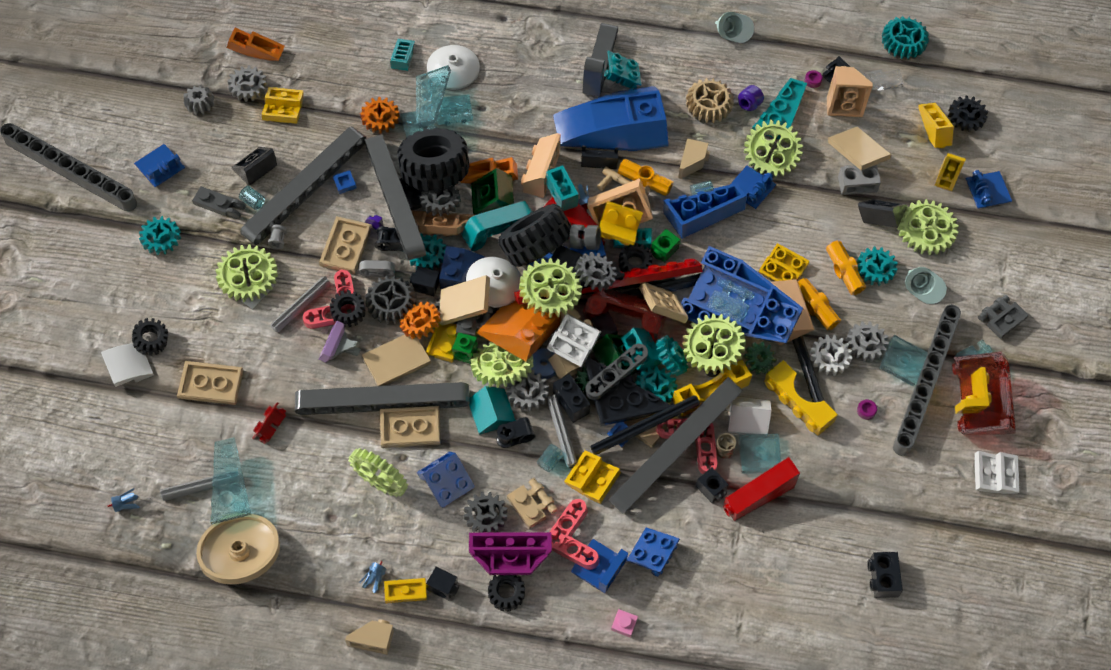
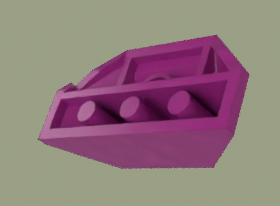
M551 532L469 533V553L489 575H531L552 553Z

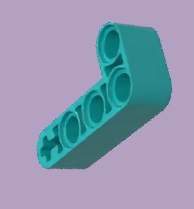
M521 201L475 215L467 221L462 237L471 251H477L485 245L488 237L501 234L513 223L533 211L526 201Z

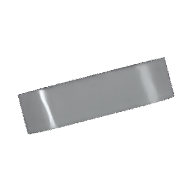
M364 260L360 262L359 274L366 277H386V275L392 277L395 274V264L390 261Z

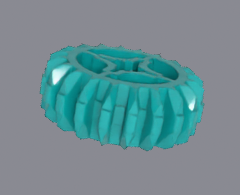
M902 15L900 19L895 17L894 20H890L884 26L881 35L882 44H884V49H888V54L894 53V57L900 56L901 59L906 57L907 60L910 57L915 59L917 55L920 56L926 50L929 42V32L926 31V26H922V22L918 23L916 19H910V16L906 19Z

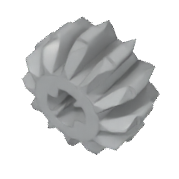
M202 84L199 87L194 85L193 89L187 88L183 103L189 113L194 112L196 116L198 113L204 115V111L210 112V107L214 106V95L208 87L204 88Z

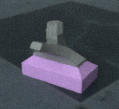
M336 321L318 360L326 363L344 352L358 356L361 350L358 348L359 342L349 340L344 330V324Z

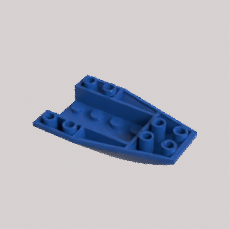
M655 86L617 91L553 114L556 133L561 134L560 146L582 148V145H585L586 148L615 150V147H617L621 151H639L669 146L666 115L660 91Z
M709 246L701 261V264L704 265L703 272H701L689 299L684 297L681 302L683 309L688 315V320L698 324L697 318L704 321L705 315L711 319L712 314H715L716 318H719L722 314L723 320L729 316L731 322L736 321L737 327L741 326L742 332L747 337L787 344L804 308L743 260Z

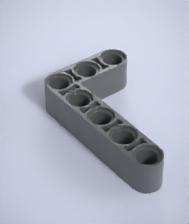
M605 23L600 24L592 56L586 57L584 65L583 94L601 96L606 78L604 73L609 67L607 52H613L618 26Z

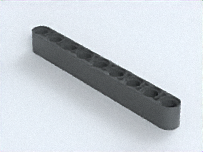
M6 123L0 128V133L6 145L124 211H132L136 208L137 201L130 188L12 123Z
M352 126L347 128L250 218L241 228L240 234L254 245L261 243L271 233L270 227L272 225H280L364 146V139L367 137Z
M383 135L364 139L369 158L407 260L426 256L422 238Z
M947 305L937 324L893 444V450L899 456L909 454L915 443L961 316V310L956 305ZM912 409H916L919 413L913 412ZM906 425L911 426L913 430L908 429ZM900 442L906 443L907 446L901 445Z
M728 377L617 490L609 501L624 514L743 390Z
M464 382L310 389L295 392V413L299 415L378 412L380 409L439 406V409L460 408L470 404L469 385Z

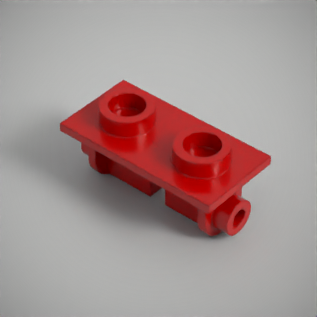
M278 402L273 407L268 406L263 414L265 419L263 422L259 421L253 429L255 434L252 439L258 436L260 437L259 441L263 444L271 440L276 432V429L271 424L279 427L287 412L281 407L279 409L276 408L279 404Z

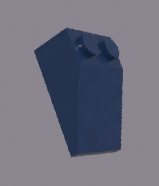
M446 246L439 278L440 289L466 282L467 272L471 265L486 257L464 248Z

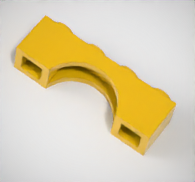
M743 360L737 362V366L734 364L730 365L731 370L725 367L724 373H720L706 383L700 385L689 384L674 391L672 402L675 405L696 395L700 406L728 377L742 389L749 386L752 374ZM699 406L680 414L681 417L696 411Z
M783 360L766 374L765 385L770 391H774L778 395L779 400L783 404H787L792 409L793 414L806 424L809 431L819 436L835 422L838 414L825 401L809 402L802 399L794 388V380L797 373Z

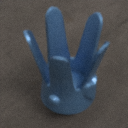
M579 184L580 199L578 198V203L587 212L588 199L590 198L588 185L586 186V195L583 186Z
M133 488L120 496L111 497L112 504L107 507L113 506L115 512L123 509L140 508L137 504H126L136 500L138 495L130 493L134 490Z
M382 561L380 564H371L369 572L360 580L362 582L366 578L362 585L363 588L372 584L376 578L373 592L379 591L382 577L386 572V568L382 566Z

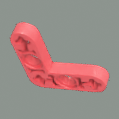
M347 270L337 271L334 275L337 293L340 296V291L344 290V292H347V290H350L352 294L354 288L350 273ZM341 277H345L346 286L342 287ZM346 304L340 310L342 313L348 314L347 310L351 309L353 312L355 306ZM330 306L310 309L303 314L304 325L309 329L334 325L336 321L325 317L328 312H331ZM311 316L314 318L313 322H310Z
M670 419L657 425L656 431L661 438L668 439L674 433V430L676 431L687 419ZM713 423L706 428L708 429L706 437H703V431L695 439L698 469L702 474L709 470L704 465L706 457H709L708 464L712 465L711 467L714 469L717 468ZM664 424L667 425L669 429L668 432H665L664 429H661ZM708 443L711 446V450H702L701 444Z
M575 499L570 502L550 531L552 540H557L558 537L560 540L559 543L555 542L553 544L552 542V551L585 569L591 570L599 564L597 552L572 538V535L588 513L585 501ZM581 506L582 510H577L575 513L574 508H579ZM566 521L573 523L569 529L562 528V524ZM571 546L578 547V551L574 554L567 552ZM584 556H586L587 558H590L591 556H593V559H594V560H593V561H592V560H589V561L587 562V561H586V558H585Z

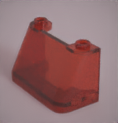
M612 289L595 291L588 298L583 311L585 320L589 319L591 321V318L612 310L641 319L643 329L650 333L654 342L657 343V340L660 339L667 317L652 312L645 299Z
M1000 351L954 357L955 363H952V371L960 381L961 400L966 399V396L973 395L971 374L980 367H985L986 372L989 374L987 388L988 392L991 393V403L987 408L979 413H966L961 416L960 420L957 421L958 431L962 435L1015 434L1016 424L1010 366L1006 355Z

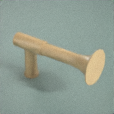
M605 167L602 173L606 177L597 185V188L600 191H604V188L611 180L622 185L631 181L625 179L612 169ZM649 185L644 187L647 196L651 188Z

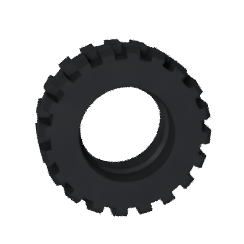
M445 128L423 129L421 132H414L412 136H407L401 142L397 151L402 179L409 186H413L417 190L439 191V189L444 188L445 190L452 185L455 186L465 178L470 167L466 141L460 134Z
M549 204L513 223V225L501 233L498 243L511 265L522 267L543 258L569 239L572 225L559 205Z

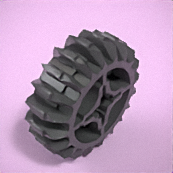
M387 275L385 280L379 278L378 283L373 282L372 287H368V293L365 295L368 313L372 314L374 319L378 318L380 323L385 320L387 325L390 321H393L396 325L397 320L404 319L403 314L408 313L409 310L407 308L412 309L413 304H417L414 287L410 286L408 280L404 282L402 277L397 280L395 275L392 279H389Z

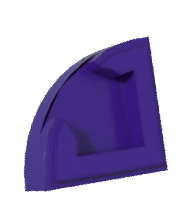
M378 215L374 217L369 216L365 220V223L372 224V228L375 230L378 227H383V219Z

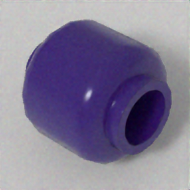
M755 85L747 86L738 95V103L746 111L756 110L764 101L762 90Z

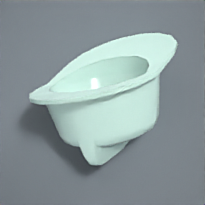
M727 12L718 21H715L719 34L726 40L744 43L754 33L753 21L750 17L743 14Z
M926 267L909 270L905 280L906 289L926 304L938 303L946 295L947 287L943 279Z

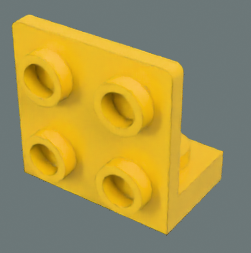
M607 201L600 221L601 236L609 240H618L624 245H634L643 212Z
M980 367L971 374L973 395L966 396V399L961 400L955 406V414L979 413L991 403V393L988 392L987 388L989 374L986 372L985 367Z

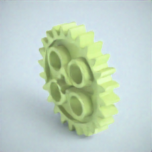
M770 120L769 125L763 121L762 127L757 124L756 131L751 129V135H747L746 139L748 141L744 143V146L747 147L744 149V153L748 154L745 160H751L748 166L754 165L755 171L761 170L760 174L762 175L764 172L766 174L771 173L774 178L777 177V173L784 177V171L790 174V167L796 168L797 165L795 163L800 162L801 159L799 157L803 153L799 151L803 148V145L798 144L801 142V138H796L798 132L792 133L793 126L787 129V123L785 122L781 126L779 120L776 124H773V121ZM769 134L773 139L766 140L764 136ZM780 135L781 138L777 143L776 149L773 151L769 162L766 163L765 161L769 156L770 149H772L777 136ZM787 142L790 147L784 148L781 146V143ZM763 150L766 155L759 156L756 152ZM780 158L782 163L777 164L773 159Z
M925 199L924 204L920 200L917 201L916 205L912 202L910 207L907 206L897 230H900L899 236H904L902 242L908 241L907 247L914 246V252L920 249L921 254L924 251H927L928 255H931L932 251L936 255H938L940 250L945 252L946 248H950L952 243L955 242L958 234L957 229L959 225L955 224L957 218H952L953 212L947 213L948 207L942 209V203L936 206L934 200L931 204L928 203L927 199Z
M250 244L247 249H244L243 245H241L240 250L234 247V253L227 251L228 257H221L222 262L217 263L219 269L215 270L217 274L216 280L219 288H222L223 294L227 293L229 298L234 296L235 301H238L240 297H242L243 302L247 298H250L252 302L254 296L261 299L260 294L267 295L266 289L272 290L271 284H276L275 278L278 277L277 264L275 259L271 257V253L266 254L264 248L259 251L257 245L254 249L251 248ZM243 260H246L248 274L251 283L250 287L247 286Z
M552 258L549 259L548 263L542 259L541 264L534 261V267L528 265L527 271L524 270L523 275L520 277L519 290H521L520 297H523V303H528L527 308L531 309L534 307L535 314L541 311L542 317L545 313H548L549 318L552 317V313L559 317L561 311L565 315L568 309L572 311L574 305H578V299L581 298L580 292L582 291L581 282H579L575 275L576 272L572 273L573 267L567 269V262L560 265L559 259L556 263H553Z
M712 314L711 319L705 315L704 321L697 318L698 324L691 323L693 329L687 328L688 335H683L684 341H686L682 343L683 348H685L683 352L684 355H687V361L691 362L692 367L697 366L699 372L705 368L706 374L713 370L714 375H716L718 369H720L721 373H724L725 367L731 370L730 364L737 366L736 359L742 360L741 353H745V347L743 346L746 345L744 340L745 334L742 332L741 326L737 327V322H731L729 316L723 320L722 314L719 318ZM707 331L712 332L710 335H703ZM725 335L730 336L728 339H722ZM711 345H714V346H713V355H712V358L709 359V357H710L711 354H712V347H711ZM700 349H707L703 353L698 352ZM721 352L726 353V354H725L724 356H722V357H718V356H717V354H719V353H721Z
M490 341L489 346L484 344L483 349L478 348V353H473L470 364L473 377H476L477 381L482 380V385L489 383V387L496 384L497 388H499L501 384L507 387L508 383L515 385V380L521 382V377L527 378V373H531V368L534 367V360L532 355L525 362Z
M361 448L355 449L349 456L348 462L351 463L350 466L354 468L353 470L364 481H368L371 486H375L377 490H381L385 494L388 493L390 496L394 495L395 497H401L407 490L408 484L406 483L407 480L403 478L404 475L400 474L399 470L393 467V464H388L386 459H381L379 455H375L372 451L369 453L366 449L362 450ZM380 469V470H381L380 474H379L378 476H376L375 474H376L377 471Z

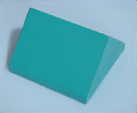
M484 386L470 397L469 407L479 435L497 430L502 424L516 421L504 388Z

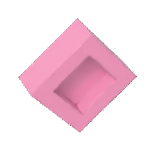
M618 609L611 630L631 638L638 616Z

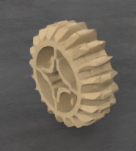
M706 78L703 82L699 79L698 83H693L692 87L688 90L686 106L689 113H693V118L698 116L699 121L705 119L706 123L708 120L714 123L716 119L721 121L722 117L726 118L730 114L734 105V96L731 93V88H727V84H721V80L715 82L714 78L711 81H708Z

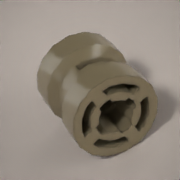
M730 433L719 435L716 441V455L723 459L730 458L736 447V438Z

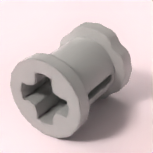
M272 225L270 227L271 237L268 240V246L274 249L284 248L283 240L287 229L282 225Z

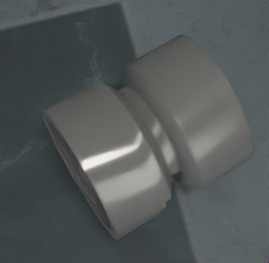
M573 224L569 236L571 249H583L586 247L587 250H599L601 245L600 226L588 225L585 228L584 225Z

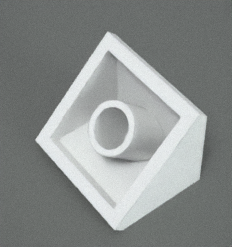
M737 396L730 405L728 432L767 437L771 416V402L769 400Z

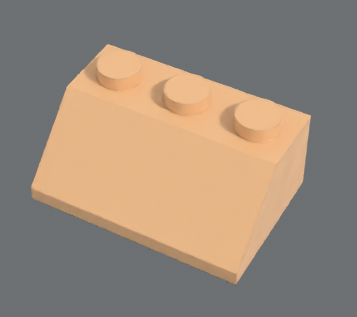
M836 66L827 95V116L863 117L873 83L854 67Z
M556 133L540 138L538 144L534 145L532 150L533 158L528 160L526 170H528L527 174H523L521 179L523 193L542 198L545 197L548 188L546 185V171L556 167L560 156L561 134Z
M640 179L588 199V209L598 226H600L607 201L643 212L639 224L653 219L649 200Z
M795 279L771 282L804 308L788 342L813 331L814 327L798 281ZM776 342V343L779 344V345L785 344V343H781V342Z

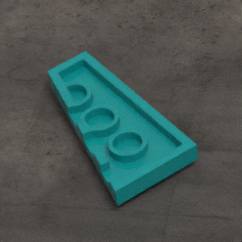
M790 78L775 100L770 103L768 109L760 116L757 123L752 126V129L756 131L757 124L762 127L763 121L769 125L770 120L773 121V124H776L779 120L781 126L786 122V128L791 127L807 83Z

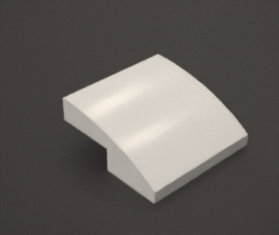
M566 314L558 331H555L547 349L582 367L601 331Z
M133 343L101 352L115 387L132 380L139 382L154 375L146 355L142 354V350L140 352L136 351L137 347L134 348Z
M982 451L976 452V490L990 493L1018 494V456L999 452L996 455Z

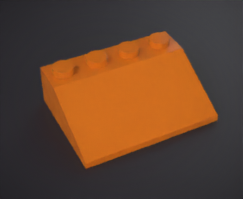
M515 300L509 305L502 306L478 330L477 334L526 362L560 326L561 312L559 317L555 313H552L551 318H549L548 313H545L542 317L541 311L535 314L534 307L528 309V304L518 305Z

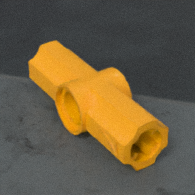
M623 159L618 169V174L633 181L640 179L643 187L649 185L650 189L664 196L670 193L674 181L655 173L652 167L640 166L627 159Z
M833 241L826 247V251L834 263V271L837 277L842 278L851 295L860 294L866 289V285L858 272L856 260L848 255L841 241Z
M807 278L799 280L798 283L808 313L811 316L815 315L827 331L834 329L841 322V319L830 307L826 295L822 292L819 293Z

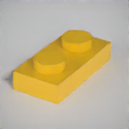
M426 578L384 581L385 604L427 600Z

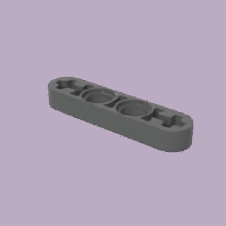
M635 344L587 383L586 395L593 400H597L645 362L648 356L646 346ZM636 350L638 352L643 351L642 357L640 355H637L634 358L635 363H633L632 358L635 356ZM626 361L630 364V367L627 370H622L619 367V363ZM611 373L615 376V380L607 382L604 376ZM599 380H601L602 385L598 388V393L595 391L591 393V387L597 388L600 385Z

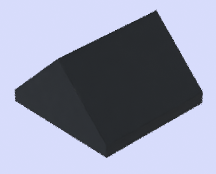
M258 147L231 168L250 186L277 166L275 152L273 148Z
M872 199L859 202L858 208L863 223L898 228L907 204Z

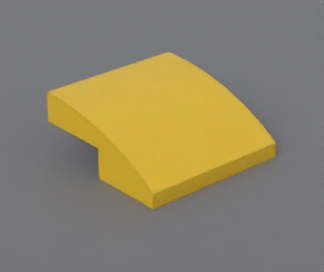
M268 87L265 95V105L261 114L262 120L297 124L304 90Z
M585 450L564 482L580 494L601 504L621 474L619 468L603 462L601 457Z

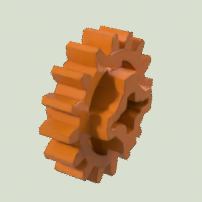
M378 97L377 101L371 98V103L365 102L366 107L361 108L362 124L366 125L367 130L372 128V133H375L376 130H379L380 134H382V130L389 132L390 127L394 129L395 124L399 123L398 118H400L398 106L394 105L393 100L388 102V98L381 100V97Z
M420 302L419 306L413 304L412 309L407 308L409 310L408 313H404V319L399 320L400 328L406 337L410 336L411 339H414L417 336L418 339H421L422 335L428 337L429 332L434 333V327H439L437 322L441 321V314L434 304L430 305L429 302H426L423 305Z

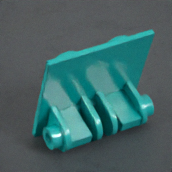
M607 52L610 69L604 73L607 80L617 84L620 83V85L630 89H636L638 85H642L639 63L633 59L625 58L619 53Z

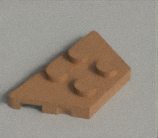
M411 210L419 232L426 235H458L464 230L467 221L475 216L472 214L449 213L447 215L443 213L442 217H440L438 213L432 216V212L427 214L426 211Z

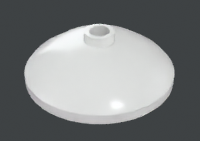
M448 45L437 49L432 53L427 62V72L431 81L437 86L448 90H458L471 85L478 77L480 71L479 60L474 52L460 45Z
M486 257L471 265L467 272L466 281L485 275L490 277L488 306L502 307L515 301L514 292L519 291L521 274L509 261L498 257Z

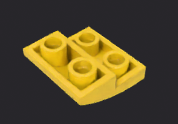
M777 243L758 272L773 281L795 279L798 281L810 261Z

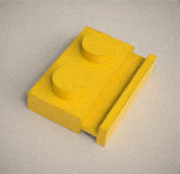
M450 323L443 326L439 324V327L434 329L426 350L428 356L431 355L434 358L453 363L452 347L457 337L456 324Z

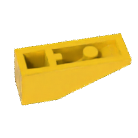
M936 103L918 105L928 139L935 148L952 146L954 126Z
M947 153L934 186L952 191L966 159Z

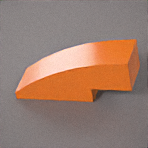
M235 27L226 48L259 59L279 61L285 45L254 31L249 34Z
M492 157L469 163L468 174L460 182L471 184L495 168L512 175V181L518 180L517 163L513 157L495 161Z

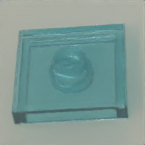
M893 335L880 369L914 386L928 352Z
M739 434L741 473H764L781 462L779 434Z

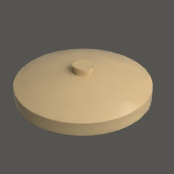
M247 513L231 515L217 521L204 532L197 545V560L203 573L216 582L223 584L245 583L261 576L274 564L280 551V539L274 525L262 516Z

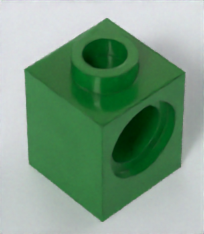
M665 229L652 242V255L665 263L679 249L680 239Z
M458 332L452 347L454 360L471 364L473 353H476L478 349L477 337Z

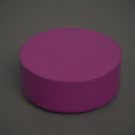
M811 70L806 73L804 82L810 88H817L821 85L823 76L820 72Z
M869 399L862 400L857 407V414L865 420L874 418L877 413L876 403Z

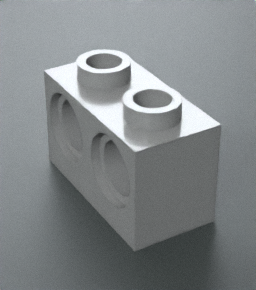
M851 165L840 168L838 180L842 195L878 192L881 181L877 165L864 170Z

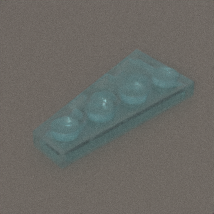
M449 65L416 76V120L419 128L430 126L437 122L451 73Z
M233 437L216 441L214 444L211 525L252 515L236 439Z

